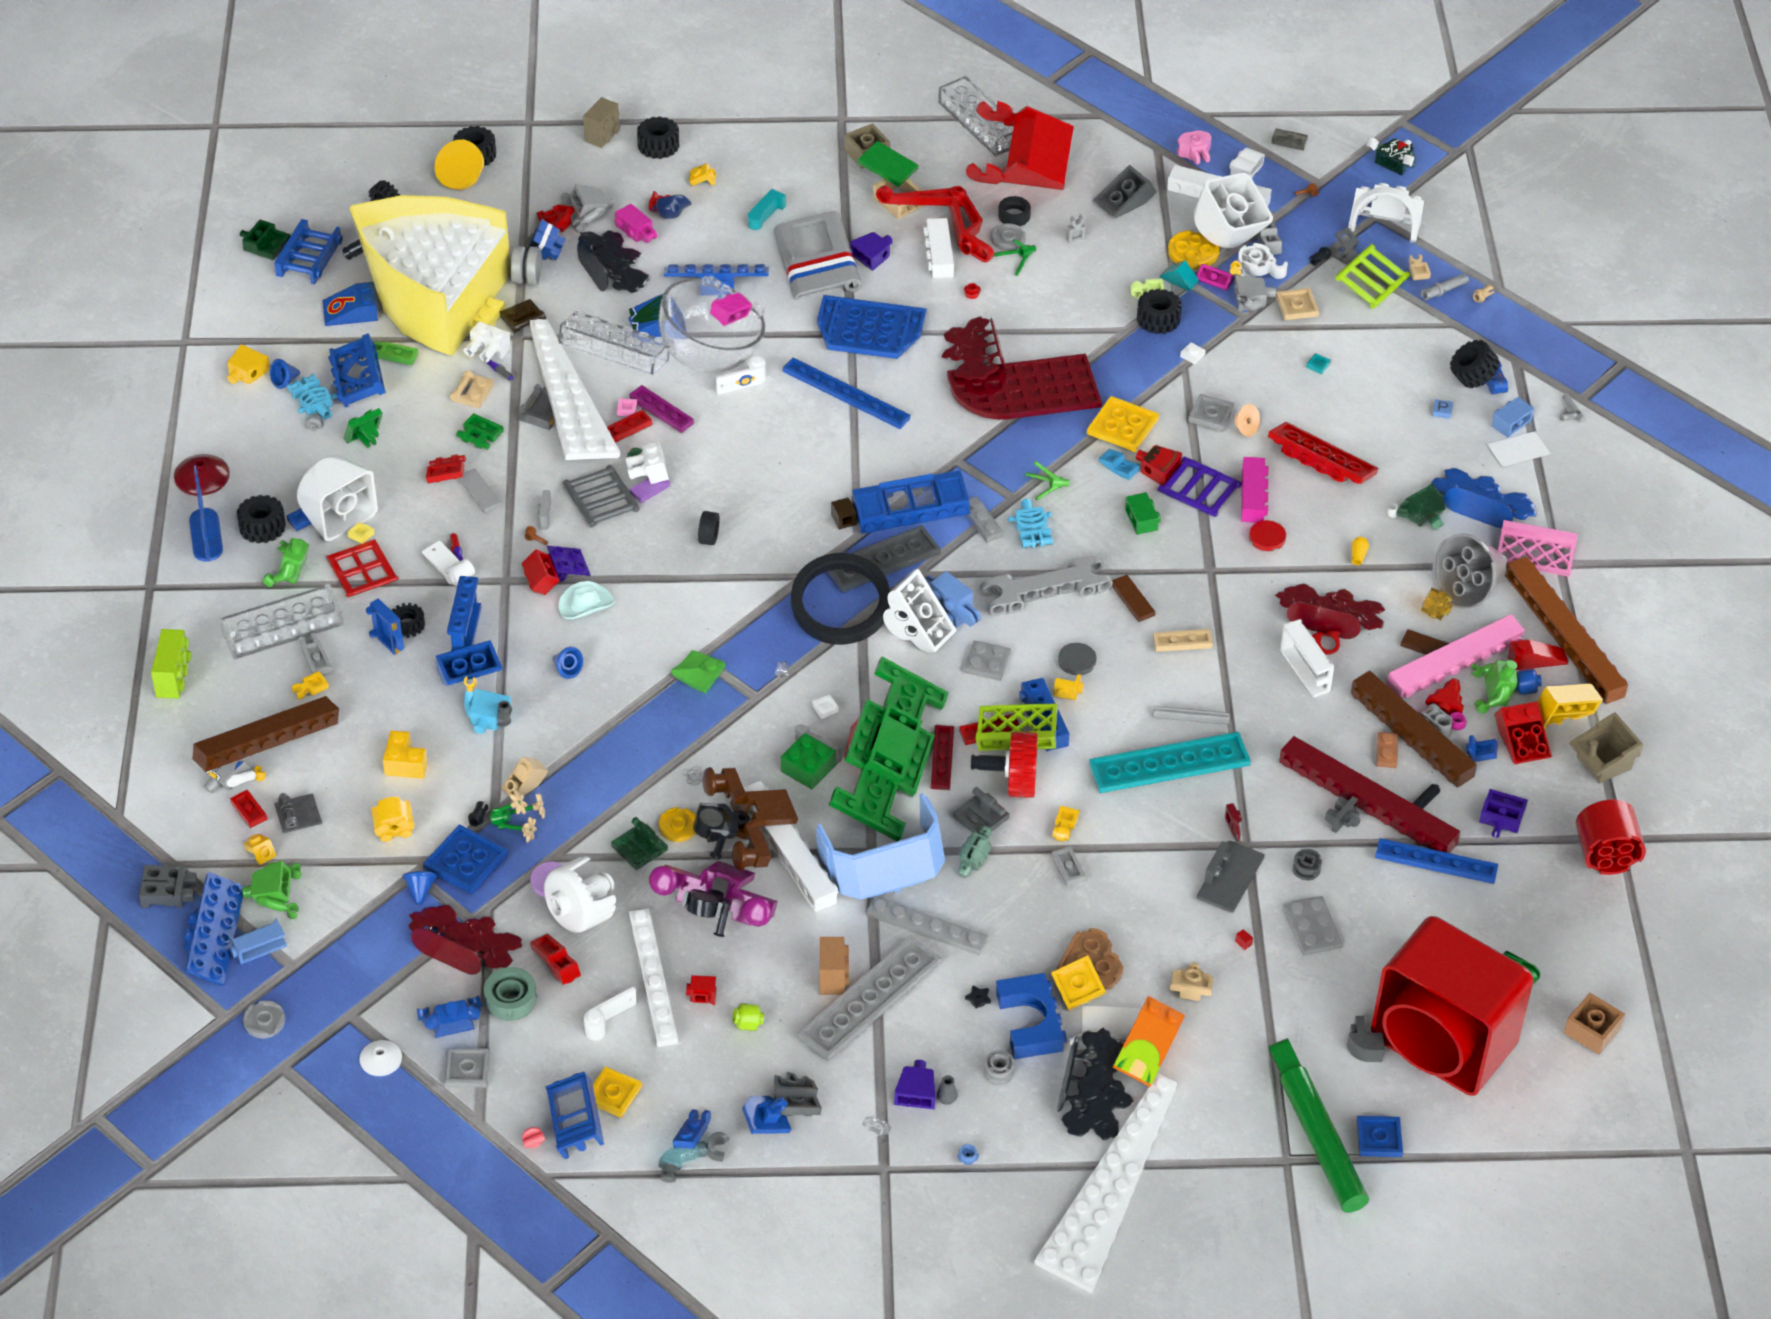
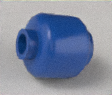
M1534 669L1517 671L1515 691H1518L1520 695L1537 693L1538 687L1542 686L1541 675H1537Z

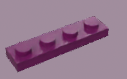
M643 385L629 394L630 399H637L639 406L680 433H683L694 424L692 417Z

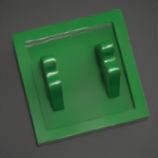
M380 408L370 409L359 418L354 417L348 421L344 434V440L347 444L359 439L367 448H370L369 442L376 445L375 437L378 438L379 436L377 429L383 415Z

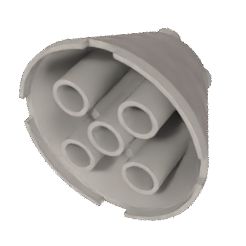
M1455 534L1445 539L1435 553L1433 560L1434 580H1437L1441 589L1439 592L1447 602L1462 609L1474 608L1483 604L1502 581L1506 571L1507 559L1497 549L1471 534Z

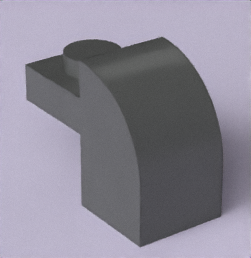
M1355 1016L1354 1024L1350 1026L1347 1048L1351 1055L1358 1060L1382 1062L1385 1051L1383 1033H1366L1364 1016Z

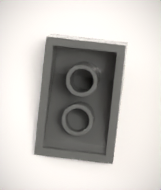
M1128 165L1093 200L1111 216L1117 218L1146 204L1157 191L1151 181L1131 165Z

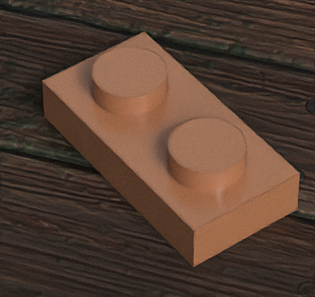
M1378 732L1377 767L1396 768L1398 734Z

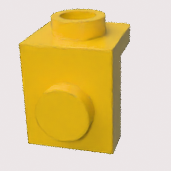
M705 163L690 170L689 182L692 186L708 180L713 186L715 185L717 175L715 170Z
M1077 674L1075 681L1056 678L1054 696L1076 701L1078 693L1082 694L1084 682H1081V675Z
M261 834L252 835L248 838V841L243 843L245 850L254 854L259 865L276 857L270 839Z

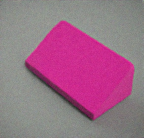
M1201 264L1196 275L1199 281L1226 291L1235 279L1233 274L1205 264Z

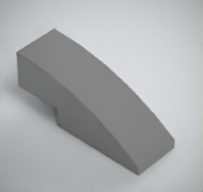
M1272 221L1257 233L1256 237L1259 244H1263L1270 249L1269 252L1271 254H1282V241L1277 235V227Z

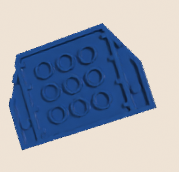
M823 295L817 317V325L828 350L898 359L921 338L927 308Z

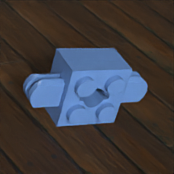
M947 571L936 579L931 575L925 577L926 582L955 628L963 623L971 627L980 621L981 615L973 607V591Z

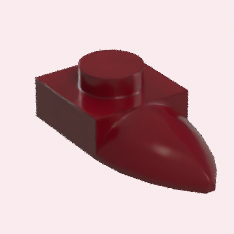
M1234 803L1226 804V822L1234 839L1240 841L1241 830L1239 822L1242 821L1241 813L1239 810H1236Z

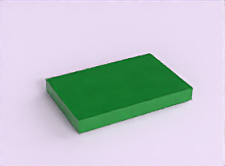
M879 141L858 158V164L897 187H900L919 167L915 162Z

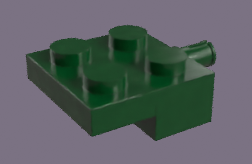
M260 219L249 232L242 230L240 237H244L242 239L244 251L274 260L286 245L291 234L276 230L275 224Z

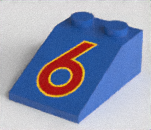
M374 282L356 283L324 299L325 326L378 321Z

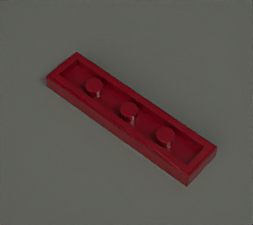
M935 725L931 789L950 790L954 726Z

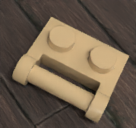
M465 371L458 387L450 394V399L457 403L480 408L493 388L494 380L474 375L471 371ZM472 383L467 393L461 395L467 384Z

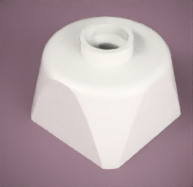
M1244 172L1206 180L1193 212L1194 221L1200 233L1208 241L1222 248H1235L1242 245L1268 226L1273 220V216L1252 178Z
M330 456L315 463L304 474L297 490V500L301 509L325 541H332L349 531L358 522L363 523L372 518L378 510L373 472L342 456Z

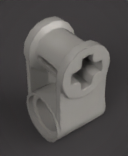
M1432 703L1425 711L1418 712L1445 737H1450L1452 718L1436 704Z

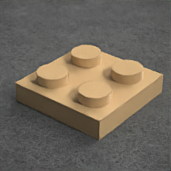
M1310 288L1276 292V299L1284 320L1319 316V309Z

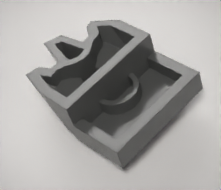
M787 1072V1078L774 1075V1100L783 1097L788 1102V1106L785 1107V1110L781 1111V1115H821L822 1107L817 1099L818 1088L812 1079L807 1076L798 1079L791 1072Z

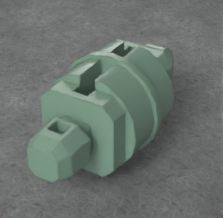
M983 826L978 831V834L972 832L962 845L958 857L960 862L958 873L960 876L968 877L972 870L978 871L979 867H982L984 861L987 860L991 850V842L989 840L991 828Z

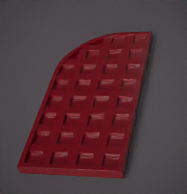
M1086 353L1005 363L1006 368H1003L1002 364H997L999 369L989 374L987 379L965 380L964 378L954 377L956 370L947 371V379L954 399L966 410L985 418L1006 420L1102 407V401Z

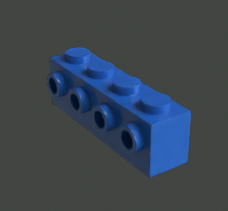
M1044 678L1021 683L1019 699L1024 704H1055ZM1057 709L1056 749L1069 746L1070 733ZM1045 710L1041 714L1047 718L1052 714L1053 710ZM1026 711L1027 716H1031L1033 712ZM1039 717L1032 721L1035 726L1042 722ZM1046 724L1040 730L1051 731V727Z

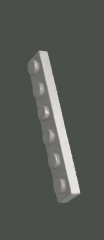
M876 896L867 909V916L977 955H980L987 942V935Z

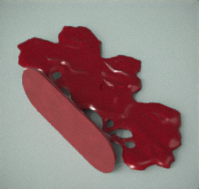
M980 316L969 320L965 328L952 327L944 334L946 342H951L954 345L946 349L941 357L951 358L954 361L964 360V363L956 369L954 377L964 378L965 380L987 379L989 374L999 369V365L992 363L993 359L997 356L1000 357L1003 368H1006L1001 344L992 318L989 320ZM989 322L991 323L992 327L991 331L985 330V327L989 324ZM993 334L995 341L989 343L984 339L988 335ZM996 344V353L987 354L985 352L986 347ZM989 358L987 363L982 364L985 359Z
M1303 583L1287 587L1284 591L1275 594L1280 599V605L1288 608L1287 617L1289 621L1293 622L1301 619L1302 624L1307 630L1323 633L1338 631L1341 633L1338 636L1339 638L1352 639L1359 635L1361 626L1367 630L1382 629L1384 626V621L1376 616V614L1385 611L1381 603L1370 600L1354 601V595L1346 589L1338 590V592H1328L1326 596H1319L1314 588Z
M450 905L427 907L421 912L415 911L409 914L412 921L408 926L413 931L411 937L415 947L423 954L466 974L476 975L480 972L481 961L479 958H482L490 969L506 968L513 962L507 951L522 948V939L519 936L508 932L494 933L493 930L496 923L491 916L483 917L480 920L476 918L467 919L465 923H460L457 920V913ZM433 926H434V927H437V929H438V933H437V934H436L435 932H432V927H433Z

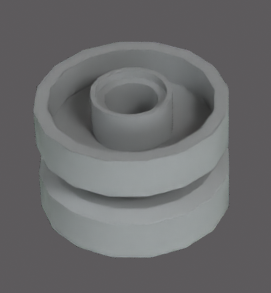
M515 246L511 262L512 283L523 284L526 278L528 285H538L542 267L541 248L530 247L527 252L525 246Z

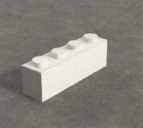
M947 218L927 219V226L923 227L924 236H927L925 238V248H929L927 249V260L930 259L928 261V270L932 271L933 278L953 277L954 263Z

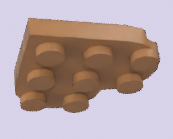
M1089 928V931L1077 932L1073 936L1057 966V970L1088 955L1104 989L1110 990L1121 980L1124 966L1119 960V956L1111 952L1112 943L1108 939L1107 933L1100 929Z

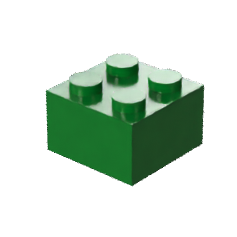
M804 733L781 756V772L811 790L836 766V750L807 733Z

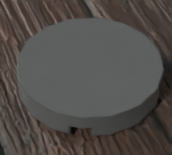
M1070 643L1064 646L1058 655L1059 666L1063 671L1071 672L1072 675H1085L1091 672L1097 660L1095 651L1083 643Z

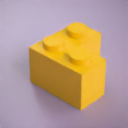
M390 730L383 757L385 775L424 779L427 768L426 748L412 747L410 732Z

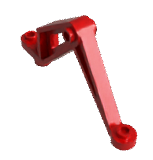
M886 185L877 189L876 197L883 204L949 206L957 245L960 247L961 252L965 255L971 254L982 262H988L994 257L992 247L975 237L980 231L983 219L963 187L953 186L944 189L896 194ZM959 207L963 208L971 223L967 228L964 227Z

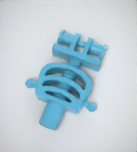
M314 374L307 378L305 376L302 377L301 382L295 380L293 384L287 385V389L292 393L294 400L299 398L300 408L298 412L300 414L303 412L308 415L319 413L323 419L331 417L332 412L329 407H332V399L337 398L336 393L330 395L327 388L320 387V381L318 378L316 379Z
M1023 499L1021 501L1022 509L1016 510V517H1008L1009 522L1016 521V529L1020 532L1022 547L1031 546L1035 548L1036 544H1039L1040 547H1044L1046 544L1053 545L1052 536L1050 535L1051 530L1046 528L1047 517H1051L1052 513H1045L1042 507L1033 508L1030 499Z

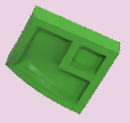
M692 650L679 665L671 670V674L686 685L706 694L726 665L724 661Z

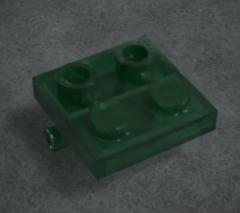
M634 817L631 823L635 827L611 841V847L637 871L668 851V845L655 834V831L648 824Z

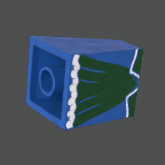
M667 292L629 309L630 317L628 319L632 326L631 333L641 344L687 338L682 313Z

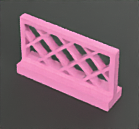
M1504 520L1498 551L1501 554L1506 551L1510 553L1512 557L1507 559V563L1517 560L1526 554L1530 561L1535 564L1538 571L1570 577L1578 534ZM1504 537L1512 538L1515 542L1508 545L1504 541ZM1522 542H1531L1533 546L1526 548ZM1518 545L1523 551L1515 554L1511 548ZM1549 545L1552 549L1545 552L1541 546ZM1537 548L1541 555L1534 558L1530 552ZM1565 548L1570 549L1571 551L1570 553L1563 555L1559 549ZM1556 552L1560 558L1552 561L1548 555ZM1545 558L1549 564L1543 566L1538 561ZM1563 561L1567 565V570L1559 569L1557 564Z

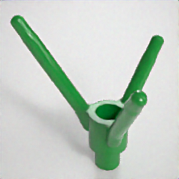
M1014 239L1013 242L1020 246L1017 250L994 253V257L1010 254H1019L1020 257H1023L1015 273V276H1018L1026 259L1032 252L1036 251V246L1025 245Z

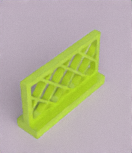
M1057 703L980 706L978 732L976 733L978 751L1010 750L1011 732H1022L1021 729L1026 725L1030 726L1032 730L1024 732L1038 734L1037 749H1056ZM1045 710H1053L1052 714L1047 718L1041 714ZM1025 711L1033 712L1028 718L1022 715ZM984 712H993L995 715L988 720L984 717ZM1006 712L1014 713V715H1012L1008 719H1006L1003 716V714ZM1019 717L1023 722L1016 727L1011 722ZM1036 717H1039L1042 720L1040 724L1035 726L1031 723ZM998 718L1004 721L998 727L992 724ZM1046 724L1051 727V731H1041L1040 729ZM988 726L993 729L992 732L982 733ZM1006 726H1010L1013 729L1011 732L1001 731Z

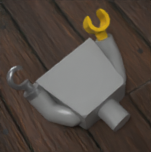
M1234 261L1230 265V273L1236 274L1234 295L1238 311H1255L1259 308H1264L1267 298L1276 297V288L1266 287L1263 278L1248 275L1241 269L1242 266L1238 261Z

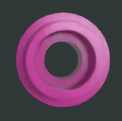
M1454 712L1450 715L1452 718L1451 729L1462 730L1466 727L1467 721L1462 713Z

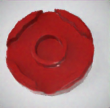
M1259 521L1250 528L1249 540L1257 549L1274 551L1276 548H1282L1285 544L1286 531L1279 523L1274 521Z

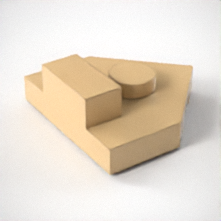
M1194 962L1183 970L1178 969L1172 972L1170 990L1180 992L1179 998L1200 1001L1201 995L1211 996L1213 977L1208 973L1205 974L1200 969V966Z

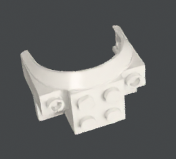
M1385 183L1375 185L1374 189L1362 186L1361 189L1356 188L1348 228L1351 232H1355L1359 215L1412 225L1410 243L1416 244L1425 203L1421 200V197H1410L1409 191L1405 187L1396 186V188H1392Z

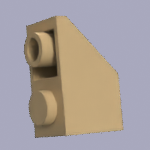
M522 757L502 789L509 796L514 794V790H517L519 795H525L540 785L548 770L537 759Z

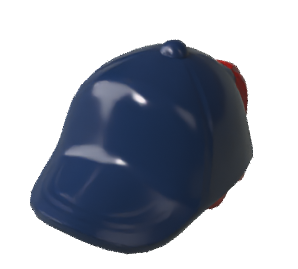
M653 191L648 207L651 212H658L665 219H673L679 217L683 209L692 205V203L684 195L662 196Z

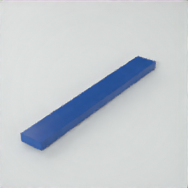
M794 357L783 366L784 373L898 429H901L910 420V414Z

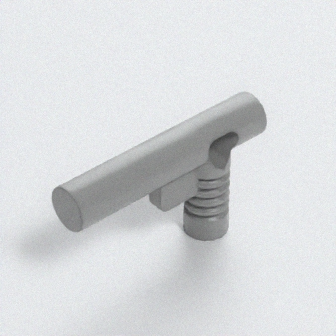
M1564 394L1562 398L1568 407L1565 410L1567 413L1561 414V420L1566 421L1577 418L1579 422L1585 421L1584 415L1569 394Z

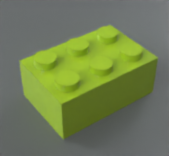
M161 629L151 670L156 698L180 699L181 691L185 689L184 677L188 676L187 664L192 659V652L188 650L189 638H186L185 630Z

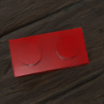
M248 790L230 798L232 806L250 829L268 820L267 814Z

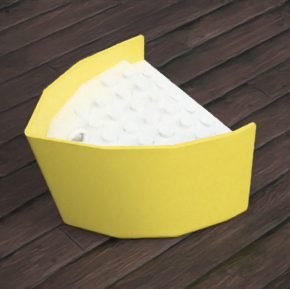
M401 195L350 206V212L382 309L403 335L435 351L452 356L479 321L491 326L495 325L500 318V311L505 310V302L494 298L511 274L505 211L440 196Z

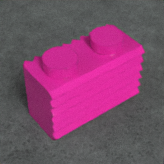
M740 292L729 293L722 299H715L711 304L709 313L725 327L730 323L747 317L752 303L747 301V298L742 296Z

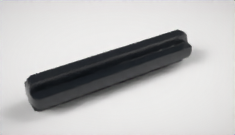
M1431 784L1413 804L1424 809L1440 793L1439 785Z

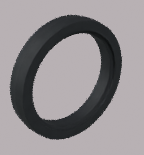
M832 553L812 560L800 570L792 585L791 607L798 625L811 637L829 644H852L870 637L883 625V614L890 607L888 603L890 588L884 573L870 560L850 553ZM836 569L858 572L875 585L879 594L878 606L866 621L856 626L832 628L822 625L807 613L802 602L803 593L807 585L815 577Z

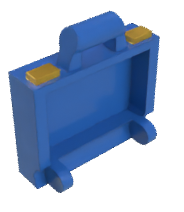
M377 598L366 608V614H372L374 628L369 631V636L371 638L378 636V640L394 655L404 650L400 618Z

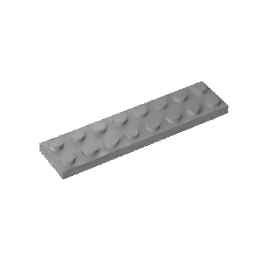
M909 936L800 1030L798 1038L829 1061L941 963V957L914 937Z

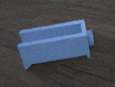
M276 918L273 924L243 934L235 939L231 937L232 946L229 948L233 958L237 957L240 964L287 947V944L283 938L285 934Z

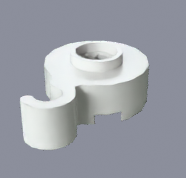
M1258 243L1248 247L1244 245L1238 253V262L1242 266L1241 269L1254 277L1269 273L1276 279H1282L1287 274L1288 262H1284L1282 266L1276 265V259L1269 252L1270 249Z

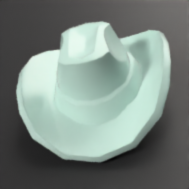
M586 581L578 582L568 587L560 597L558 608L560 615L565 619H577L612 607L615 601L612 594L606 588L597 583Z

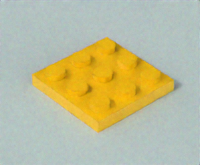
M1110 396L1087 428V434L1136 452L1159 420V414Z

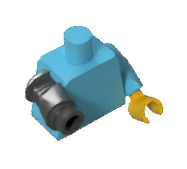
M466 676L464 684L467 686V691H465L464 708L466 715L470 717L471 724L474 726V731L478 734H483L486 729L498 730L500 726H508L511 723V697L480 689H475L474 692L473 688L477 685V681L473 677V683L469 685L467 683L468 677Z

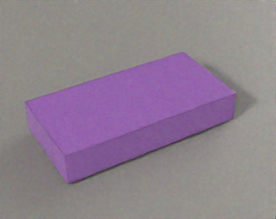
M649 478L630 488V493L639 502L643 503L670 487V481L665 480L651 484Z

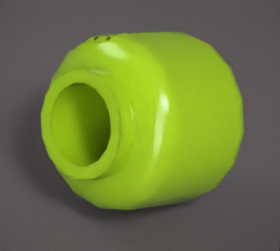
M740 1003L733 1010L732 1022L739 1030L756 1031L759 1025H763L764 1012H761L757 1004Z

